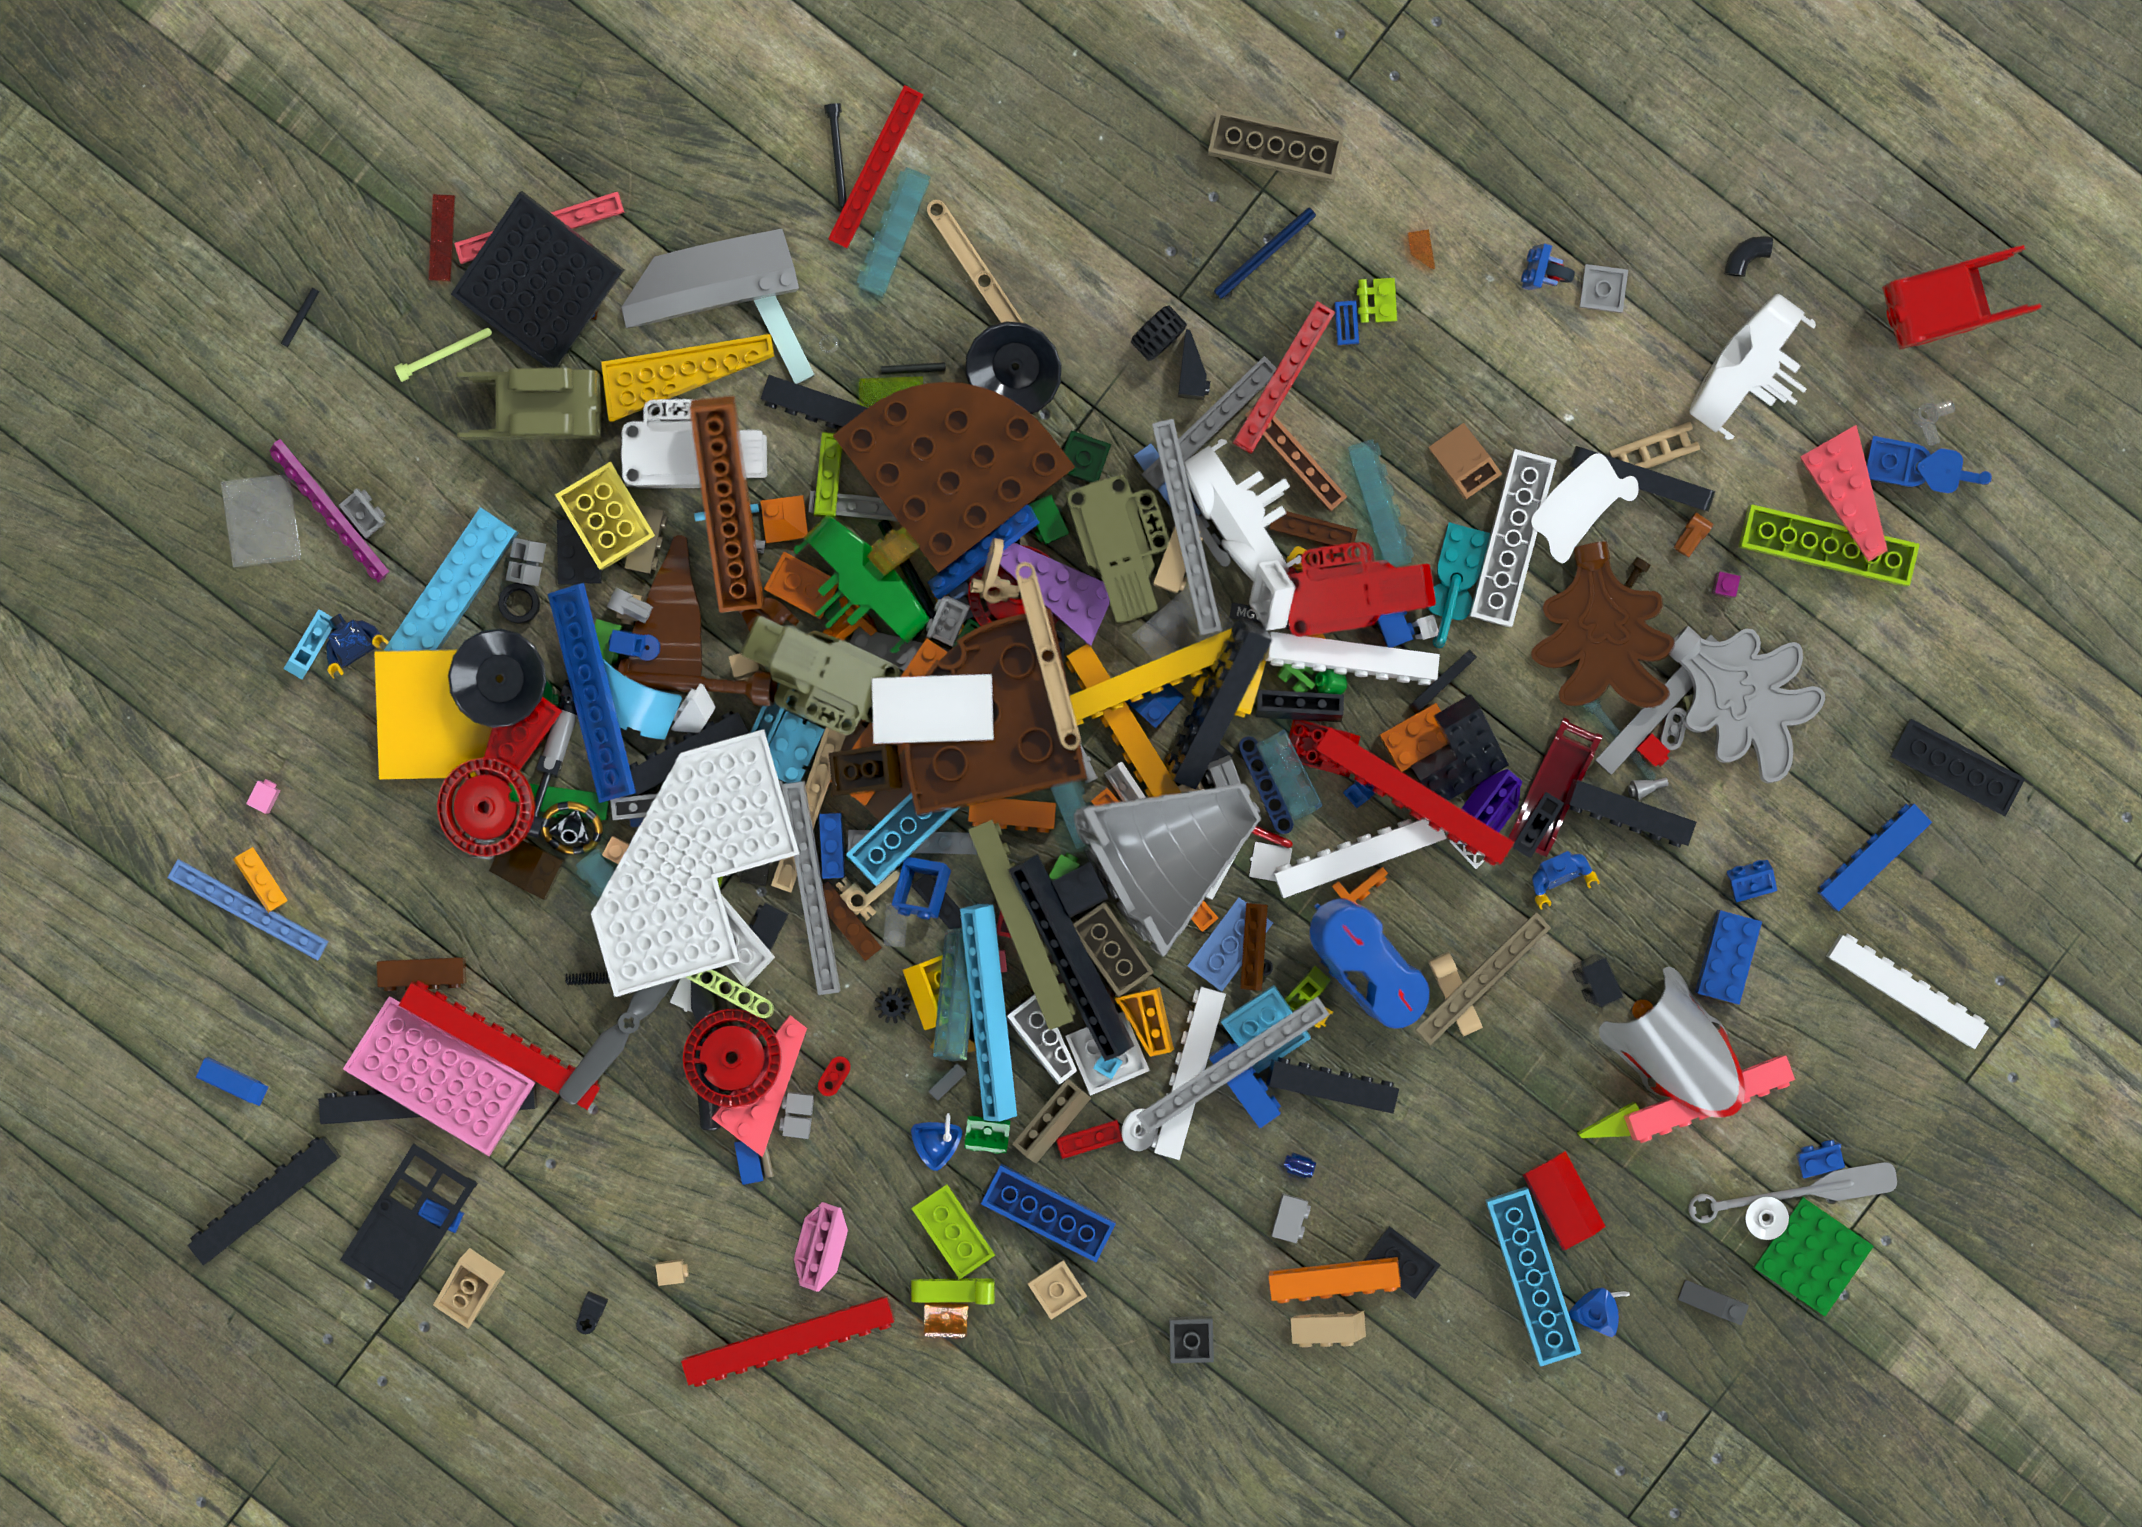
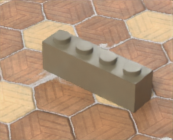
M1067 1079L1012 1145L1037 1164L1089 1102L1091 1097L1075 1083Z

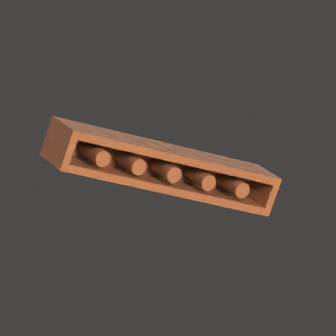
M1252 409L1244 415L1245 419H1247ZM1274 416L1262 438L1324 507L1331 512L1347 496Z

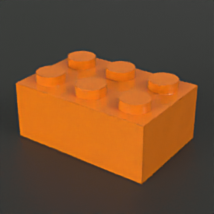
M1437 703L1379 734L1399 771L1403 772L1410 768L1411 765L1447 745L1434 718V715L1441 711Z

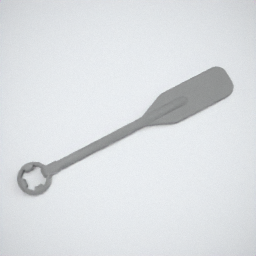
M1882 1162L1835 1170L1807 1187L1716 1201L1708 1194H1699L1691 1199L1688 1211L1694 1221L1708 1223L1716 1217L1718 1211L1747 1206L1761 1197H1773L1782 1200L1815 1195L1841 1201L1893 1191L1897 1186L1896 1171L1892 1164ZM1708 1198L1712 1201L1710 1206L1713 1214L1710 1217L1708 1215L1701 1216L1699 1219L1695 1216L1697 1212L1696 1207L1693 1206L1694 1202L1697 1200L1699 1202L1705 1201Z

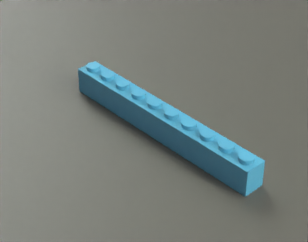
M976 904L961 908L960 913L983 1117L987 1121L999 1122L1016 1117L1017 1110L994 905Z

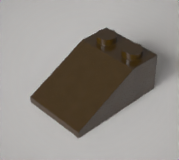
M883 744L828 753L833 796L902 788L898 745Z
M522 840L512 850L496 855L489 871L545 900L548 898L565 860Z

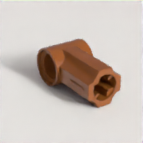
M1695 512L1673 548L1689 558L1701 539L1703 540L1714 524Z

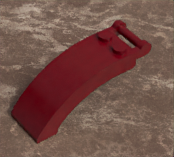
M1563 717L1527 791L1508 839L1513 842L1517 840L1545 792L1565 802L1572 780L1582 781L1603 735L1591 733L1570 723L1569 719ZM1567 730L1591 741L1590 747L1563 735L1564 731ZM1564 803L1535 852L1545 857L1548 856L1570 807L1569 804Z

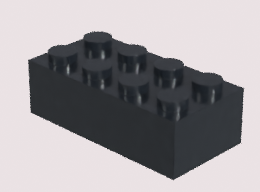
M1595 954L1573 964L1575 970H1572L1573 976L1577 982L1582 984L1584 989L1581 990V993L1586 1002L1588 1001V1003L1601 1008L1624 997L1606 957Z

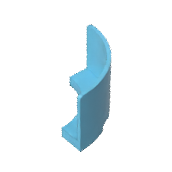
M603 659L619 727L624 730L630 727L641 731V736L665 740L682 697L641 685L615 670Z

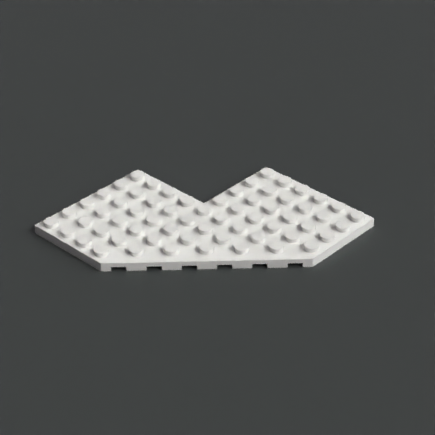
M764 729L680 753L634 835L628 849L591 913L615 997L739 962L740 958L717 878L800 854Z

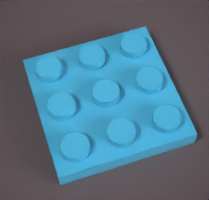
M1273 985L1223 1018L1221 1023L1238 1047H1241L1293 1013V1010L1275 985ZM1307 1030L1252 1065L1257 1073H1260L1270 1066L1271 1059L1278 1060V1057H1284L1311 1039L1310 1034Z

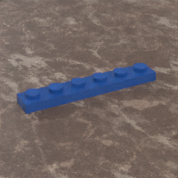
M1028 504L930 579L928 584L937 599H942L985 566L993 538L1003 539L1004 551L1040 522L1033 509Z

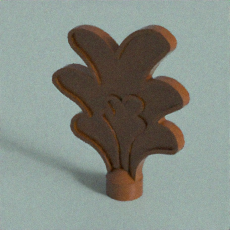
M1606 541L1575 547L1573 550L1577 573L1573 582L1563 592L1548 598L1543 605L1545 616L1550 621L1562 625L1555 633L1539 642L1532 649V659L1548 668H1562L1579 661L1573 675L1559 690V699L1565 705L1583 706L1592 703L1605 693L1609 685L1622 698L1634 705L1644 708H1655L1662 705L1670 696L1669 688L1652 676L1639 662L1640 659L1647 662L1662 660L1675 648V640L1672 636L1646 624L1647 620L1655 618L1663 608L1662 595L1656 591H1639L1624 586L1612 571L1610 553Z

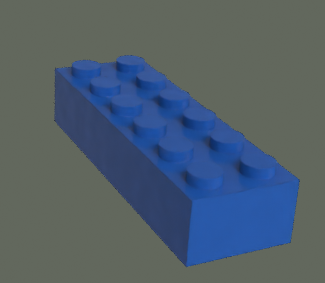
M1000 1164L981 1201V1204L1094 1262H1097L1116 1225V1222L1003 1164Z

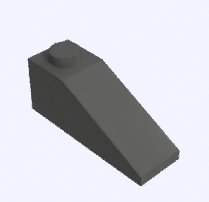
M1688 1280L1684 1281L1678 1297L1679 1301L1739 1325H1742L1749 1307L1743 1301Z

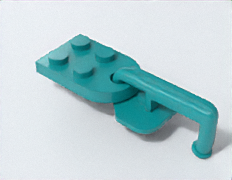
M1450 522L1447 525L1437 565V575L1441 583L1434 587L1436 605L1428 607L1431 613L1442 616L1438 634L1433 639V645L1436 648H1442L1445 645L1451 620H1464L1470 613L1472 597L1467 589L1471 588L1480 576L1490 537L1488 532Z

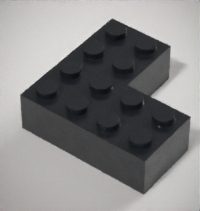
M1469 694L1434 715L1447 745L1411 765V768L1421 785L1449 801L1509 766L1481 707L1474 697Z

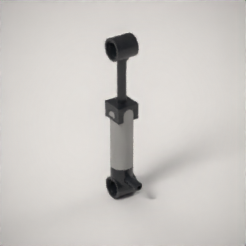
M566 680L563 685L558 708L563 712L550 729L543 754L540 756L536 769L538 773L543 775L534 800V819L527 835L539 838L543 828L544 818L538 815L550 778H559L563 766L562 762L578 716L569 680Z

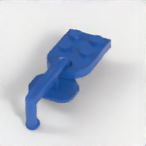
M1877 436L1872 438L1867 463L1870 480L1906 487H1916L1927 482L1933 491L1952 493L1957 489L1959 480L1988 485L1992 479V475L1988 471H1984L1981 474L1962 471L1963 457L1957 451L1942 448L1930 454L1925 447L1919 444Z

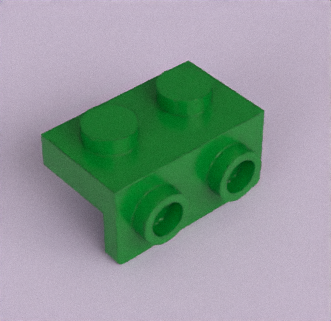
M968 1116L964 1148L971 1151H988L994 1154L1007 1153L1011 1121L984 1120V1117Z

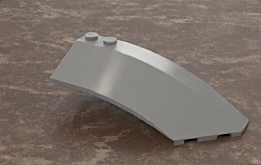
M783 229L717 241L655 256L621 307L625 327L631 328L666 321L706 310L796 292L799 286Z

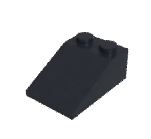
M1186 329L1178 397L1204 400L1205 395H1209L1210 381L1206 380L1207 374L1191 330Z

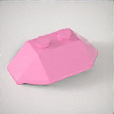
M822 1202L819 1204V1207L805 1217L794 1257L800 1286L819 1292L836 1274L848 1232L841 1208Z

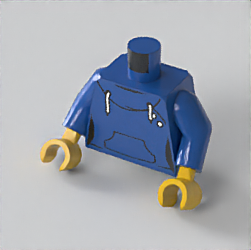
M1570 851L1542 862L1532 877L1535 894L1537 895L1535 902L1541 910H1543L1542 905L1545 902L1549 907L1551 906V901L1545 893L1552 888L1584 875L1588 888H1591L1590 882L1597 881L1598 885L1600 882L1585 856L1582 854L1573 855Z

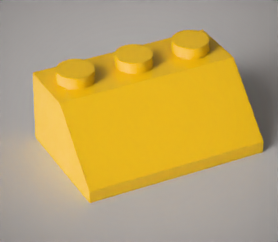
M949 953L903 969L924 1030L943 1025L970 1014Z

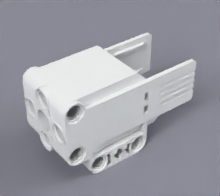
M695 399L650 400L644 406V422H628L624 424L621 457L623 479L626 487L637 489L701 488L689 410L691 400ZM660 408L659 414L653 416L654 410ZM740 430L746 478H766L767 437L760 430Z

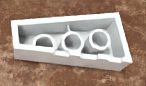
M1035 994L1006 1016V1019L1057 1085L1064 1082L1077 1071L1058 1027L1049 1031Z

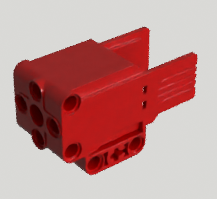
M2025 246L2014 247L1922 274L1898 279L1883 286L1882 290L1888 308L1886 310L1887 319L1890 327L1894 329L1899 350L1969 332L1985 325L2041 309V304L2030 307L2026 304L1991 314L1978 268L2008 260L2009 257H2013L2015 254L2025 250Z
M1367 542L1347 543L1306 550L1301 556L1303 573L1288 575L1295 586L1288 615L1291 633L1298 637L1372 626L1382 614L1436 605L1430 564L1396 568L1386 560L1375 561L1372 546ZM1358 548H1359V550H1360V555H1359V556H1358V554H1357V549H1358ZM1344 552V556L1336 557V553ZM1361 562V564L1328 568L1329 566Z

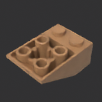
M1464 423L1428 447L1464 500L1502 475L1494 461Z

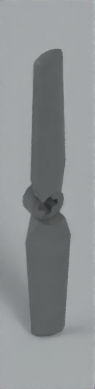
M676 980L635 992L627 1011L618 1017L617 1024L601 1033L559 1090L560 1096L566 1102L575 1105L623 1051L629 1034L634 1033L638 1029L639 1021L655 1010ZM632 1017L633 1027L628 1026L624 1028L625 1023L623 1019Z

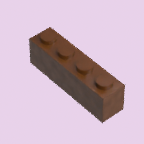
M466 957L377 961L378 987H384V991H396L397 986H405V990H407L412 981L416 983L419 980L429 986L428 989H440V985L448 984V988H461V984L467 983Z

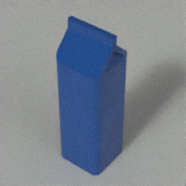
M210 1057L203 1060L196 1075V1078L258 1106L261 1105L269 1086Z

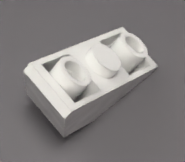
M700 683L696 690L691 689L673 719L675 723L671 728L673 731L700 733L715 709V705L704 685Z

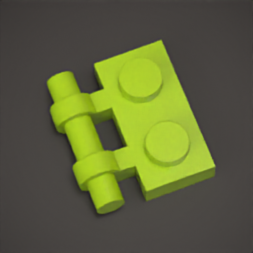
M1395 278L1373 279V288H1367V279L1358 280L1359 288H1357V295L1359 296L1360 303L1358 315H1360L1361 323H1369V314H1375V323L1397 321ZM1368 295H1374V307H1368Z

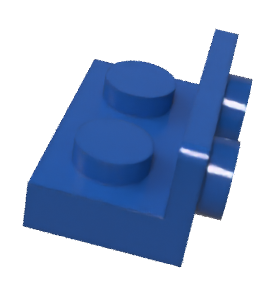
M1757 860L1753 864L1736 866L1727 871L1736 902L1777 891L1773 868L1768 860Z
M1834 1140L1822 1142L1820 1147L1814 1148L1813 1145L1800 1148L1801 1152L1796 1153L1802 1178L1845 1168L1840 1150L1841 1144L1838 1142L1834 1143Z

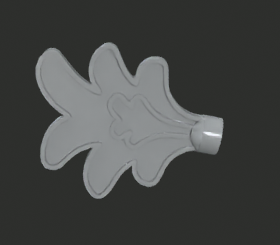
M1687 625L1674 638L1675 648L1669 654L1686 669L1693 683V700L1684 718V725L1689 730L1698 733L1705 732L1715 725L1717 735L1715 758L1722 763L1733 762L1744 756L1750 748L1752 741L1757 755L1760 779L1768 784L1780 781L1788 774L1793 761V744L1787 727L1800 725L1812 719L1825 702V693L1819 687L1811 686L1797 690L1779 688L1789 682L1800 670L1803 661L1802 647L1800 644L1792 642L1782 645L1769 653L1757 655L1760 651L1761 642L1758 634L1753 629H1743L1730 639L1722 642H1711L1702 639Z

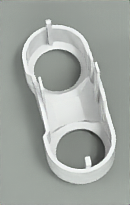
M1220 439L1218 444L1212 448L1208 446L1184 461L1188 484L1205 519L1212 520L1223 537L1221 545L1253 582L1258 563L1278 560L1287 573L1290 566L1301 562V556L1299 555L1286 564L1264 529L1265 526L1286 514L1284 508L1280 506L1264 517V507L1284 495L1283 491L1290 487L1286 479H1283L1258 496L1255 495L1254 491L1247 489L1264 479L1260 471L1236 485L1214 452L1227 443L1223 439Z

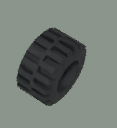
M1170 305L1164 306L1133 335L1131 343L1148 361L1153 360L1186 329L1187 323Z

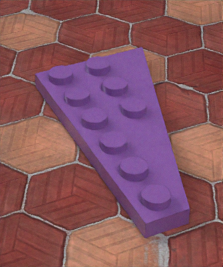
M1013 543L1002 553L999 566L1017 580L1016 568L1020 563L1028 562L1033 565L1045 607L1047 609L1051 608L1052 613L1058 619L1063 621L1070 630L1091 647L1110 603L1104 582L1017 543ZM1027 566L1022 567L1019 571V575L1022 578H1029L1032 574V570Z

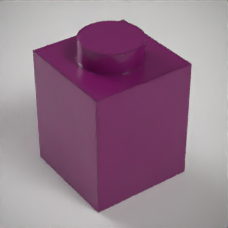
M1720 571L1716 572L1712 594L1735 598L1741 576Z

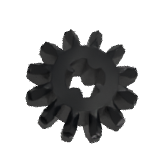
M888 987V996L884 991L880 992L884 1000L880 998L875 999L877 1003L882 1004L875 1007L877 1011L883 1010L878 1017L882 1018L886 1014V1023H889L890 1017H893V1022L896 1024L898 1023L897 1015L902 1020L906 1018L901 1011L910 1012V1009L904 1007V1005L911 1004V1001L902 1000L907 996L906 992L901 997L898 996L900 988H897L895 994H893L892 988ZM891 999L896 1000V1005L899 1006L896 1010L895 1008L894 1011H890V1006L887 1005V1002H891Z

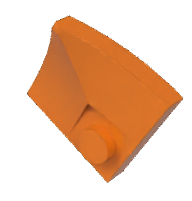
M803 495L761 501L766 544L802 539L808 533Z

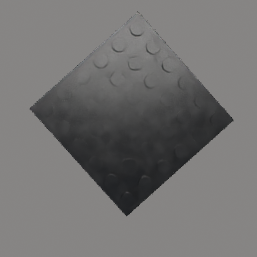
M520 191L451 295L546 368H558L625 269L526 193Z

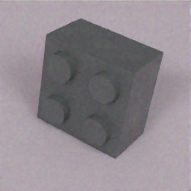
M1212 1316L1169 1317L1170 1362H1214Z

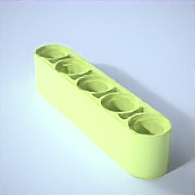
M712 969L686 977L760 1018H769L774 1012L772 1002ZM705 972H710L713 976L709 984H704L702 981V975ZM725 982H729L732 987L728 994H723L720 989L721 985ZM745 992L749 993L751 998L749 1003L741 1004L739 1001L740 995ZM761 1003L769 1005V1012L765 1015L760 1014L758 1011Z

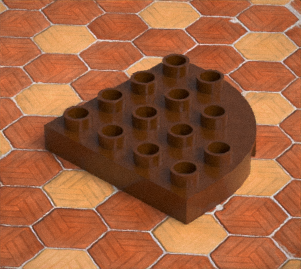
M927 383L897 391L867 408L832 435L938 573L1075 468L1049 432L1026 409L997 392L965 383Z
M1048 608L1046 612L1069 694L1051 608ZM1026 613L990 622L961 637L957 641L958 644L940 661L936 660L924 677L991 674L993 739L905 742L906 767L917 816L1088 780L1081 745L1074 750H1069L1061 743ZM1046 650L1042 653V659L1050 662L1054 659V653L1051 650ZM1067 734L1064 742L1072 746L1077 742V737L1074 734Z

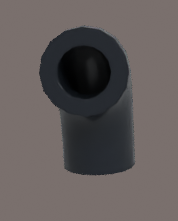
M1751 237L1739 243L1729 254L1724 274L1734 277H1745L1748 264L1752 260L1771 257L1773 237Z

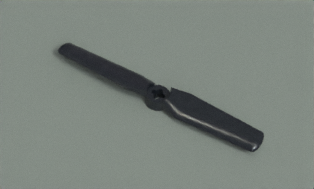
M705 972L702 975L704 984H709L713 979L710 972ZM691 981V1010L698 1024L706 1016L717 1012V994ZM716 1026L712 1028V1033L717 1030ZM703 1036L698 1046H703L707 1039L705 1036ZM696 1051V1059H700L701 1051ZM696 1064L701 1081L709 1089L720 1094V1088L709 1082L704 1075L707 1071V1065ZM697 1093L701 1129L706 1131L719 1129L721 1125L711 1118L719 1106L706 1101Z

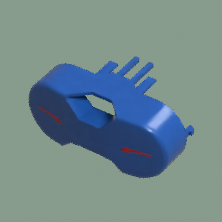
M1335 899L1325 903L1323 906L1317 903L1314 906L1317 912L1310 924V940L1314 949L1319 954L1318 956L1322 959L1320 963L1329 968L1330 971L1328 973L1339 981L1369 1016L1385 1026L1403 1028L1417 1021L1428 1005V983L1418 969L1405 962L1382 933V923L1366 908L1348 899ZM1344 970L1360 971L1368 980L1366 998L1355 989L1357 985L1347 979L1349 975Z

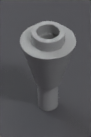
M1667 778L1655 781L1631 780L1628 786L1629 795L1638 801L1656 789L1668 786Z

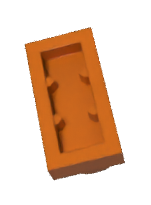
M846 596L839 600L841 608L850 601ZM853 604L845 612L846 615H842L832 627L825 629L822 633L844 640L859 626L870 636L877 632L874 620L867 613L851 626L846 619L859 608L858 605Z
M1381 866L1350 893L1347 892L1338 880L1331 887L1341 899H1348L1356 903L1357 899L1362 901L1370 894L1368 890L1374 885L1379 887L1387 880L1385 876L1388 872Z

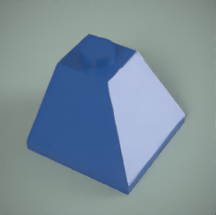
M1170 683L1163 685L1164 690L1155 694H1151L1148 691L1142 694L1143 699L1133 703L1129 699L1126 702L1156 728L1184 697Z

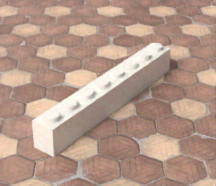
M1277 632L1269 633L1272 642L1265 654V661L1271 662L1270 664L1274 666H1283V663L1292 664V668L1304 669L1305 666L1313 667L1314 671L1319 672L1333 669L1334 673L1337 674L1351 672L1355 673L1357 677L1374 675L1379 680L1396 678L1397 682L1409 683L1411 680L1418 681L1419 685L1429 686L1438 678L1440 654L1307 636L1298 637L1292 634Z
M1839 934L1826 957L1965 1045L1976 1049L1989 1028L1984 1025V1019L1976 1014L1972 1017L1965 1013L1967 1009L1957 1002L1955 1005L1947 1001L1949 997L1939 991L1935 994L1929 990L1931 986L1922 980L1916 982L1911 978L1913 974L1903 968L1900 971L1893 967L1894 962L1884 956L1882 959L1875 956L1876 951L1867 945L1864 948L1856 944L1858 940L1853 936Z
M1200 986V990H1195L1192 1002L1196 1003L1194 1011H1189L1186 1021L1190 1026L1188 1032H1183L1181 1044H1184L1182 1053H1177L1175 1064L1178 1065L1177 1072H1172L1169 1085L1172 1086L1171 1092L1205 1070L1226 993ZM1195 1103L1159 1126L1161 1127L1159 1135H1154L1151 1146L1155 1148L1154 1153L1180 1160Z

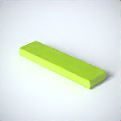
M822 432L814 516L817 517L829 515L836 518L842 447L832 436L835 433Z

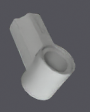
M617 587L606 606L643 623H646L653 609L649 604L634 598L633 595Z

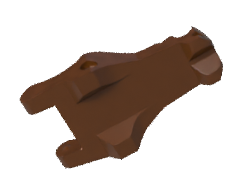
M764 597L762 608L738 611L743 616L750 632L757 616H762L781 626L786 620L795 626L800 622L778 600Z

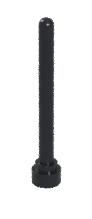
M841 103L824 105V110L827 118H830L838 204L840 207H844L847 198L838 120L840 113H842Z

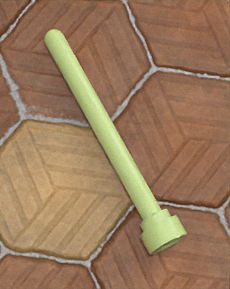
M485 328L409 365L401 363L394 366L401 382L410 379L409 376L412 375V372L489 337L492 331L489 328Z

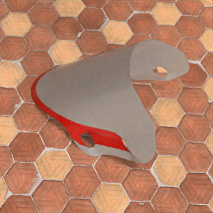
M1666 967L1663 969L1665 992L1658 1004L1645 1016L1630 1023L1604 1021L1599 1028L1601 1040L1605 1045L1618 1053L1640 1075L1645 1087L1653 1094L1670 1097L1681 1105L1706 1116L1715 1118L1732 1116L1742 1107L1745 1097V1082L1738 1059L1730 1045L1724 1026L1716 1018L1709 1015L1688 989L1682 975L1674 968ZM1712 1022L1718 1023L1720 1030L1716 1029ZM1648 1078H1653L1656 1081V1087L1648 1085Z

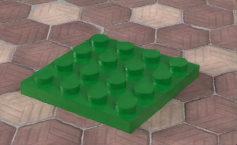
M1801 1197L1789 1215L1786 1230L1779 1237L1772 1239L1753 1267L1817 1312L1826 1316L1874 1246L1813 1203Z

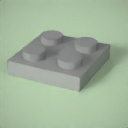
M1585 264L1579 308L1623 313L1628 270Z

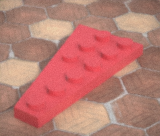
M791 1015L785 1019L775 1033L781 1047L782 1063L779 1076L772 1089L757 1102L738 1108L719 1106L711 1117L761 1157L764 1155L807 1030L804 1025ZM767 1044L763 1048L765 1055L764 1066L759 1077L753 1082L754 1087L761 1082L769 1066L770 1057ZM749 1086L741 1089L742 1093L750 1091ZM734 1090L729 1095H738V1093Z

